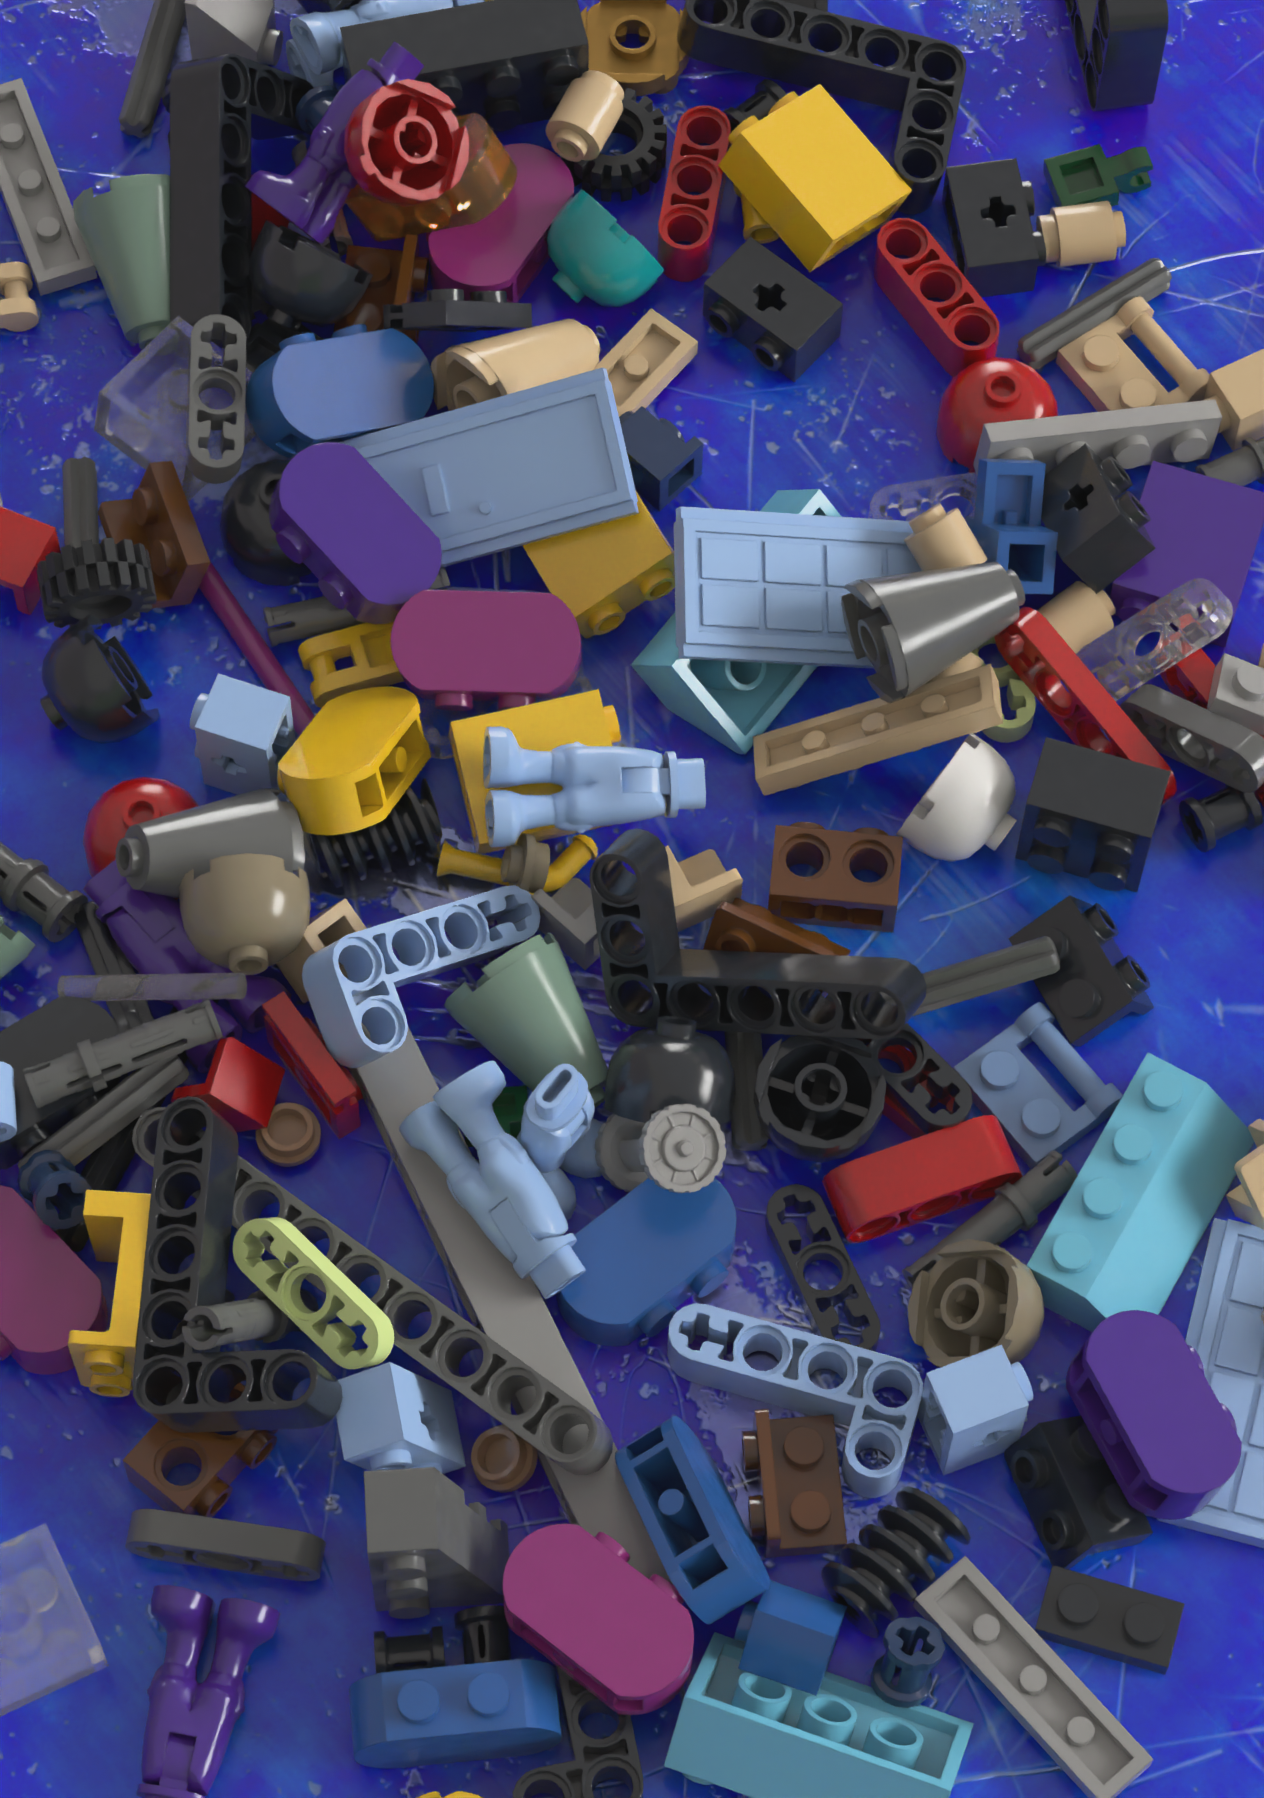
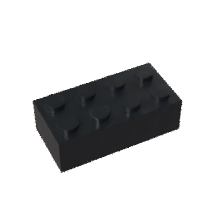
M491 0L340 27L345 84L362 69L372 71L367 66L370 58L379 62L395 41L424 65V68L415 80L430 83L449 96L456 106L451 111L457 118L459 128L466 126L468 134L488 130L506 131L517 125L551 119L572 80L580 78L584 72L589 71V43L577 0Z

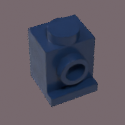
M641 406L635 413L632 411L625 412L619 417L635 490L660 512L702 474L703 443L695 436L685 443L681 432L673 423L664 418L658 420Z

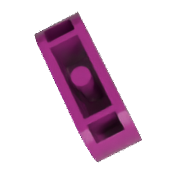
M524 143L509 144L494 149L480 168L472 167L467 172L459 187L457 199L448 211L442 209L434 216L426 233V241L429 246L430 279L433 289H463L464 301H470V292L506 291L507 302L518 303L551 258L548 254L547 236L552 220L562 206L571 197H574L573 177L569 168L560 157L550 150L537 145Z
M422 590L403 605L395 618L391 631L392 655L404 682L421 698L435 700V708L441 710L465 711L473 708V701H498V710L502 711L559 698L576 679L582 662V643L577 621L567 605L552 593Z
M0 1185V1360L3 1361L11 1355L25 1371L35 1374H57L75 1368L68 1347L69 1331L106 1332L108 1309L100 1279L48 1225L43 1223L36 1212L13 1188Z
M555 1524L534 1531L515 1547L505 1566L503 1574L504 1613L509 1629L617 1714H645L669 1703L680 1692L688 1679L692 1665L694 1644L692 1619L688 1609L682 1605L684 1600L676 1588L657 1574H652L649 1579L627 1563L630 1560L628 1552L616 1540L603 1532H598L593 1537L576 1524Z

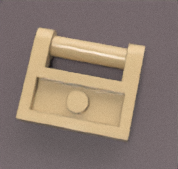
M1141 296L1129 300L1119 309L1116 315L1058 350L1056 364L1098 412L1203 401L1209 379L1208 371L1204 368L1197 369L1152 318L1154 310ZM1135 334L1177 382L1179 387L1168 393L1123 340Z

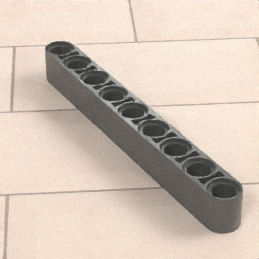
M157 1107L147 1111L138 1119L133 1129L132 1142L135 1152L153 1168L158 1123L166 1107ZM203 1129L196 1132L190 1145L202 1138L205 1133ZM238 1155L232 1215L233 1227L239 1230L244 1223L253 1219H259L262 1210L266 1206L279 1202L280 1209L277 1217L289 1221L313 1245L319 1240L329 1238L330 1247L326 1257L358 1288L367 1277L380 1275V1287L370 1300L389 1318L394 1330V1345L566 1471L575 1475H589L599 1471L608 1462L613 1450V1438L610 1429L595 1414ZM197 1190L191 1196L198 1199L201 1190ZM272 1236L260 1237L259 1241L263 1243L265 1250L276 1257L270 1250L274 1238ZM299 1261L288 1262L284 1264L291 1268L292 1266L296 1265ZM310 1273L304 1278L326 1294L325 1285L317 1275ZM431 1312L432 1320L428 1331L419 1338L409 1339L408 1327L411 1320L417 1314ZM482 1349L484 1354L480 1368L470 1376L460 1377L459 1364L462 1357L471 1350ZM534 1386L536 1397L532 1407L523 1414L512 1415L510 1407L514 1394L524 1387ZM587 1424L589 1434L586 1444L575 1453L564 1454L562 1446L566 1432L573 1426Z

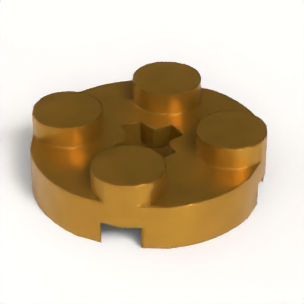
M601 0V2L593 5L588 12L586 6L581 12V17L589 43V70L605 73L615 79L621 85L624 94L626 88L636 90V96L670 92L677 85L678 76L686 68L689 61V56L681 50L677 42V31L683 11L680 9L679 14L674 7L666 3L667 0ZM633 33L639 34V41L646 44L640 48L630 49L619 43L625 42L627 34Z

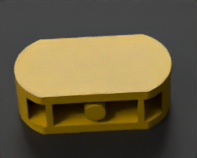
M388 686L370 687L348 692L327 701L278 762L277 771L279 789L286 795L287 801H291L296 808L303 832L315 835L345 834L375 825L388 816L431 758L429 744L424 737L419 716L421 712L419 702L414 693L403 688Z

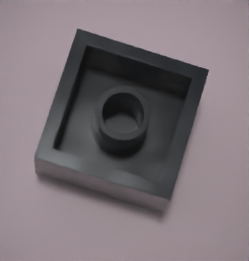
M1046 737L1026 802L1015 858L1027 861L1032 868L1044 873L1058 874L1066 872L1087 878L1092 884L1105 890L1120 891L1127 889L1137 892L1171 771Z

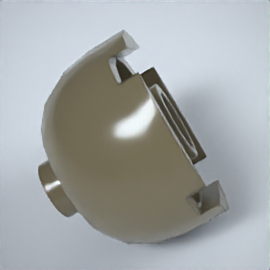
M244 853L221 856L209 860L210 872L202 874L194 879L193 869L184 875L179 886L180 912L187 938L196 952L210 962L228 968L236 974L254 975L265 971L268 966L278 963L297 949L309 925L311 909L308 878L306 872L299 866L296 876L294 873L285 871L284 859L273 855Z
M966 1239L946 1245L936 1253L943 1258L934 1265L930 1273L921 1270L913 1284L908 1304L909 1332L914 1343L924 1348L926 1355L929 1357L927 1359L935 1366L941 1368L1001 1344L1010 1364L1020 1362L1028 1356L1040 1337L1045 1317L1043 1295L1031 1269L1005 1249L985 1241Z

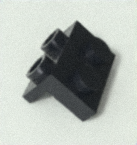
M1069 895L1008 939L1013 946L1043 936L1051 938L1058 953L1060 969L1056 973L1034 979L1033 981L1069 1042L1081 1047L1131 1011L1144 1015L1152 1010L1154 1006L1145 992L1150 987L1149 979L1135 959L1129 955L1124 958L1113 939L1119 934L1117 926L1107 911L1098 903L1092 906L1090 903Z
M1081 1415L1038 1423L1005 1450L1004 1457L1011 1471L1012 1478L1019 1489L1052 1566L1069 1570L1089 1554L1137 1545L1153 1533L1145 1514L1129 1505Z

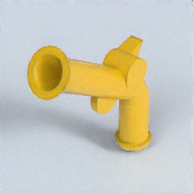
M581 834L572 838L573 842L549 866L546 883L543 888L545 893L562 888L590 859H596L598 848L592 838ZM444 841L437 877L454 874L509 886L508 882L501 881V858L458 850L447 841Z

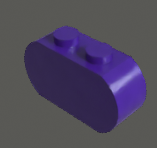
M336 442L315 444L300 451L287 464L273 492L269 506L270 525L276 533V541L281 550L292 561L298 564L303 562L319 579L318 584L321 592L336 608H346L356 620L365 623L387 624L394 622L400 609L411 597L422 590H429L434 583L442 560L439 538L353 446Z
M1140 1310L1122 1311L1103 1320L1070 1363L1066 1375V1389L1129 1505L1148 1516L1159 1519L1177 1520L1190 1517L1201 1511L1233 1475L1239 1464L1242 1442L1237 1435L1234 1417L1223 1403H1219L1204 1376V1367L1199 1354L1192 1346L1186 1344L1174 1323L1160 1315Z

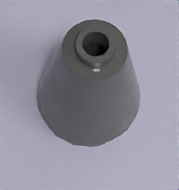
M988 562L859 579L848 583L844 587L850 593L843 595L841 599L844 624L856 659L868 657L876 673L866 677V679L882 700L893 703L907 697L1016 622L1020 615L1019 606L1025 603V594L1019 577L1012 569L1005 570L998 562Z
M276 788L257 789L130 826L125 837L120 839L117 844L116 865L120 875L126 877L127 882L133 889L179 898V886L184 875L193 869L194 879H196L198 876L210 872L209 860L221 856L244 853L273 855L284 859L285 871L293 873V871H298V866L304 870L303 830L297 810L292 802L280 801L277 795L282 791Z

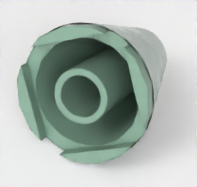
M138 174L109 180L110 191L96 197L93 195L92 187L84 190L73 201L74 220L126 339L133 343H139V347L143 350H159L173 345L175 340L170 323V175Z
M548 932L544 938L539 934L528 939L482 968L484 975L476 982L479 988L472 992L468 984L464 982L446 999L444 1006L449 1014L532 1092L556 1066L570 1064L587 1081L588 1090L593 1098L595 1108L605 1101L606 1092L603 1087H605L608 1067L559 943L551 932Z

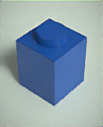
M770 1580V1589L763 1593L760 1602L748 1601L745 1603L734 1639L746 1644L738 1669L817 1696L829 1667L847 1606Z

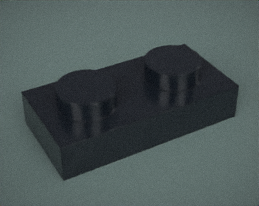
M1053 1565L1035 1631L1042 1639L1165 1675L1169 1667L1185 1604Z

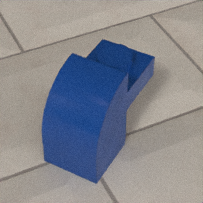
M979 458L974 517L966 516V523L988 558L984 563L998 562L1005 570L1012 569L1021 581L1024 594H1053L1058 532L1041 525L1046 463L1038 460Z

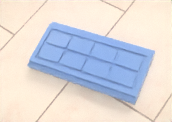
M603 367L338 442L353 446L439 538L442 549L440 568L639 514L637 494L614 393L608 378L607 369Z
M683 506L676 508V522H674L676 647H679V658L874 668L867 656L856 659L844 624L841 599L843 595L850 593L844 587L853 581L922 571L904 541L906 537L913 533L908 524L910 521Z
M1214 1218L1185 1342L1187 1345L1192 1346L1199 1354L1203 1363L1205 1378L1219 1403H1223L1234 1417L1237 1435L1242 1442L1241 1457L1233 1475L1201 1511L1183 1519L1165 1520L1157 1518V1520L1264 1548V1324L1261 1319L1264 1309V1230L1257 1226L1231 1219L1225 1221Z

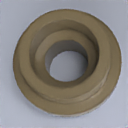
M521 834L516 845L506 846L501 863V881L508 882L509 886H519V888L529 893H535L539 888L543 890L550 864L549 845L536 842L534 835Z

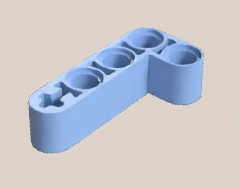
M516 885L503 886L348 934L310 955L303 965V985L326 1048L333 1059L340 1065L349 1068H359L401 1047L407 1036L408 1025L396 987L493 957L532 937L539 928L541 918L539 906L531 898L532 895ZM496 919L499 925L489 929L487 920ZM445 931L451 938L452 944L448 941L447 937L445 936ZM392 946L398 952L400 956V961L394 955ZM338 962L344 966L348 979L343 976ZM361 1023L369 1031L371 1041L365 1036Z
M694 1303L687 1305L674 1314L669 1323L667 1357L671 1368L678 1376L691 1382L807 1415H834V1422L850 1426L842 1460V1475L847 1486L854 1493L869 1498L887 1495L896 1487L906 1460L923 1391V1382L920 1374L912 1364L896 1357L708 1304ZM695 1335H702L707 1338V1341L701 1345L700 1351L688 1348V1344L694 1341ZM727 1342L734 1343L732 1362L723 1360V1355H726ZM755 1351H767L777 1358L779 1364L771 1370L758 1371L751 1368L745 1362V1357ZM831 1369L840 1375L843 1383L837 1388L822 1389L813 1384L809 1375L816 1370ZM884 1387H894L905 1394L908 1402L897 1408L886 1407L875 1399L874 1393ZM867 1448L879 1449L889 1457L891 1463L883 1469L870 1470L859 1463L856 1454Z

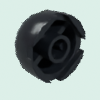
M267 219L255 241L249 259V278L253 289L259 297L270 305L265 315L298 332L302 322L324 327L338 323L349 315L363 297L373 274L356 263L352 267L340 261L341 258L338 253L282 225L278 227Z
M274 459L254 465L234 480L223 500L220 531L224 548L233 558L235 567L243 575L262 584L289 586L300 583V576L312 573L303 562L300 564L295 563L286 556L276 541V533L270 525L269 506L271 497L290 460Z
M89 614L62 633L53 642L43 660L41 676L48 694L40 699V703L50 721L59 730L70 726L80 737L101 744L120 742L156 722L160 715L158 708L152 710L145 709L141 699L147 700L153 695L125 648L115 636L104 643L94 632L103 623L98 618Z
M676 1016L659 1017L656 1028L641 1029L633 1033L619 1044L612 1055L606 1075L605 1109L617 1116L646 1123L651 1119V1113L654 1114L658 1110H663L664 1107L674 1104H691L708 1111L710 1116L714 1117L719 1124L727 1123L730 1120L733 1106L735 1105V1072L726 1049L715 1038L696 1032V1021Z
M797 1035L789 1037L784 1042L780 1039L773 1044L758 1066L753 1101L760 1127L775 1147L798 1160L823 1163L845 1158L865 1144L881 1119L886 1092L883 1072L880 1075L878 1066L871 1059L872 1052L862 1041L856 1038Z

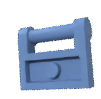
M1041 1002L1028 1008L1018 1017L1014 1024L953 1067L969 1085L973 1103L984 1115L997 1116L1008 1143L1030 1169L1044 1160L1051 1151L1063 1152L1109 1118L1123 1097V1094L1113 1083L1107 1085L1103 1083L1054 1027L1052 1023L1055 1017ZM1033 1041L1086 1103L1076 1111H1073L1020 1051Z

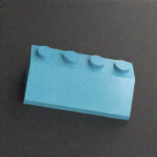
M820 489L777 490L760 510V512L842 517ZM675 613L631 664L632 668L668 710L738 754H746L753 746V736L763 734L818 667L816 665L680 659L679 647H676Z
M1150 1053L1146 1054L1027 1264L1041 1289L1044 1307L1091 1332L1103 1320L1122 1311L1140 1310L1157 1315L1160 1314L1237 1175L1234 1169L1236 1162L1248 1155L1254 1144L1252 1135L1246 1125L1206 1082Z
M714 1632L684 1696L664 1763L665 1767L682 1772L686 1778L693 1782L704 1785L715 1784L746 1795L748 1798H949L974 1723L923 1705L910 1708L895 1707L884 1702L876 1695L872 1687L826 1672L817 1696L738 1669L746 1643Z

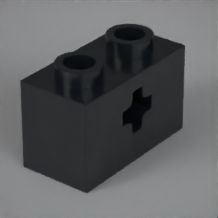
M1017 159L946 167L942 204L958 269L981 297L1034 291L1037 267L1045 266L1046 247L1042 231L1032 230L1030 216H1034L1035 212L1033 188L1030 180L1021 181Z
M752 237L743 243L704 282L703 316L712 329L723 337L730 338L732 336L751 350L755 359L764 368L773 372L778 370L793 382L840 336L843 303Z
M1085 443L1045 475L1041 518L1046 528L1058 532L1057 551L1061 560L1097 594L1156 548L1144 527L1145 524L1151 521L1149 514L1139 500L1131 492L1126 491L1133 485L1126 471L1112 456L1103 461Z

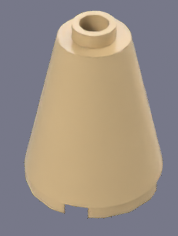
M569 318L451 346L436 356L431 363L434 380V402L438 410L447 405L449 411L592 371L599 363L600 343L595 333L588 326Z

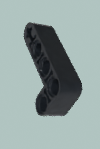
M553 1663L556 1670L558 1692L572 1761L538 1767L526 1772L517 1781L513 1790V1798H531L538 1793H550L557 1798H595L593 1794L595 1787L608 1779L624 1782L632 1793L630 1798H643V1774L631 1716L617 1714ZM604 1713L611 1716L616 1721L618 1727L611 1736L604 1739H594L587 1736L581 1730L580 1724L590 1714Z

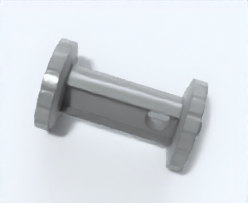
M674 1104L664 1107L663 1110H658L654 1114L651 1113V1119L646 1123L633 1121L615 1114L610 1115L598 1131V1137L595 1141V1158L603 1177L619 1190L630 1192L649 1178L658 1187L668 1189L669 1192L691 1193L708 1186L714 1181V1177L718 1176L726 1156V1141L724 1133L720 1129V1124L714 1117L710 1116L708 1111L691 1104Z

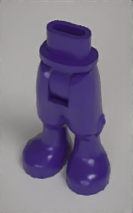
M395 41L379 62L370 58L367 66L372 71L360 70L336 94L311 134L310 146L305 158L290 174L283 176L259 170L252 175L245 185L248 190L321 245L333 231L338 213L350 190L358 185L349 171L344 155L345 127L354 108L382 86L405 79L415 80L424 68V65L416 57Z
M116 860L96 874L84 886L83 890L99 907L96 911V917L102 923L107 924L112 937L123 954L145 980L148 992L152 993L162 1002L173 1005L178 1011L209 998L223 1038L233 1037L240 1041L242 1038L241 1025L249 1033L262 1030L265 1027L264 1016L267 1015L262 1009V1004L283 991L291 1000L292 994L275 978L236 974L228 968L210 962L197 953L187 938L180 912V902L174 897L133 889L127 882L126 877L120 875ZM194 974H200L208 978L229 1003L241 1025L197 985ZM220 1039L185 1050L190 1064L199 1073L209 1071Z
M172 1585L154 1586L151 1598V1614L166 1631V1653L164 1664L155 1672L147 1689L150 1705L144 1732L141 1763L142 1782L144 1784L138 1785L137 1796L142 1798H206L204 1796L208 1795L222 1764L235 1722L245 1711V1690L242 1681L245 1668L254 1649L273 1637L280 1618L278 1610L246 1599L224 1598L221 1600L217 1615L216 1643L211 1669L203 1683H198L196 1670L204 1641L211 1627L216 1605L212 1598L192 1589Z

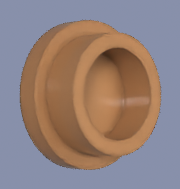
M281 1103L273 1107L267 1128L256 1129L255 1136L258 1149L265 1159L278 1166L293 1167L305 1163L317 1152L321 1142V1129L315 1114L305 1106L297 1103Z
M503 1424L490 1428L476 1439L472 1448L471 1461L475 1475L484 1486L493 1491L501 1493L515 1491L526 1484L534 1473L537 1464V1449Z

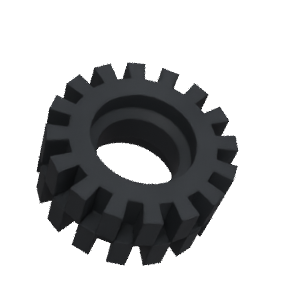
M626 88L622 100L623 112L611 133H619L632 138L636 143L635 149L618 156L600 153L596 159L589 161L581 160L574 162L561 157L571 172L574 187L582 182V190L591 197L596 189L601 190V201L611 202L612 192H620L621 202L632 200V188L634 187L640 195L645 194L649 191V180L657 184L661 178L662 168H665L667 127L666 124L663 125L664 116L659 108L653 111V101L646 95L637 103L636 90Z
M103 538L101 544H93L91 539L81 541L82 546L77 548L69 544L61 547L62 554L51 552L45 556L46 561H40L37 565V576L45 619L48 623L54 622V626L59 628L67 625L71 627L89 614L98 618L103 624L110 623L112 627L122 625V619L126 618L133 621L140 618V612L148 613L152 609V604H156L157 601L148 550H145L144 545L140 543L133 545L132 540L122 539L115 544L114 538Z

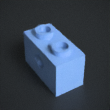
M218 673L210 693H201L198 696L190 718V729L195 730L197 739L195 757L200 759L204 784L237 795L265 788L280 790L277 780L278 762L296 741L290 696Z
M1002 1344L926 1373L918 1419L943 1475L1004 1453L1006 1449L1020 1439L1024 1422L1027 1421L1028 1401L1033 1400V1391L1023 1366L1019 1362L1010 1364Z
M391 1362L338 1380L342 1388L343 1398L340 1409L336 1413L345 1461L369 1471L435 1467L442 1474L466 1466L451 1390Z

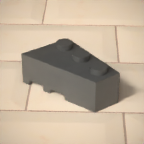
M435 1467L364 1471L367 1554L376 1611H389V1615L394 1618L412 1619L428 1615L430 1608L504 1603L503 1574L509 1559L508 1527L503 1520L495 1519L488 1522L486 1507L480 1502L469 1503L468 1507L465 1504L464 1490Z

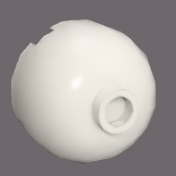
M970 733L954 753L952 760L940 772L907 817L896 835L903 837V840L912 847L934 859L951 862L969 858L984 844L995 851L1017 821L1007 814L1016 795L1015 779L1006 760L993 747L974 733Z

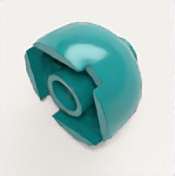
M582 189L562 206L552 220L547 236L548 254L559 270L552 280L577 304L585 296L603 307H620L634 302L652 288L657 282V278L665 270L632 234L630 236L616 223V218Z

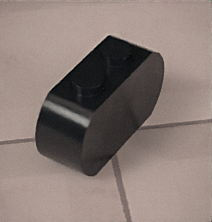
M58 997L0 1032V1061L11 1065L14 1069L17 1124L16 1135L11 1139L0 1142V1169H8L18 1163L26 1154L128 1076V1073H125L117 1078L106 1081L108 1087L95 1092L94 1088L91 1087L62 1097L57 1101L44 1105V1107L38 1109L36 1107L22 1069L48 1062L77 1050V1043L90 1039L91 1044L120 1034L118 1026L110 1014L94 1002L79 997Z

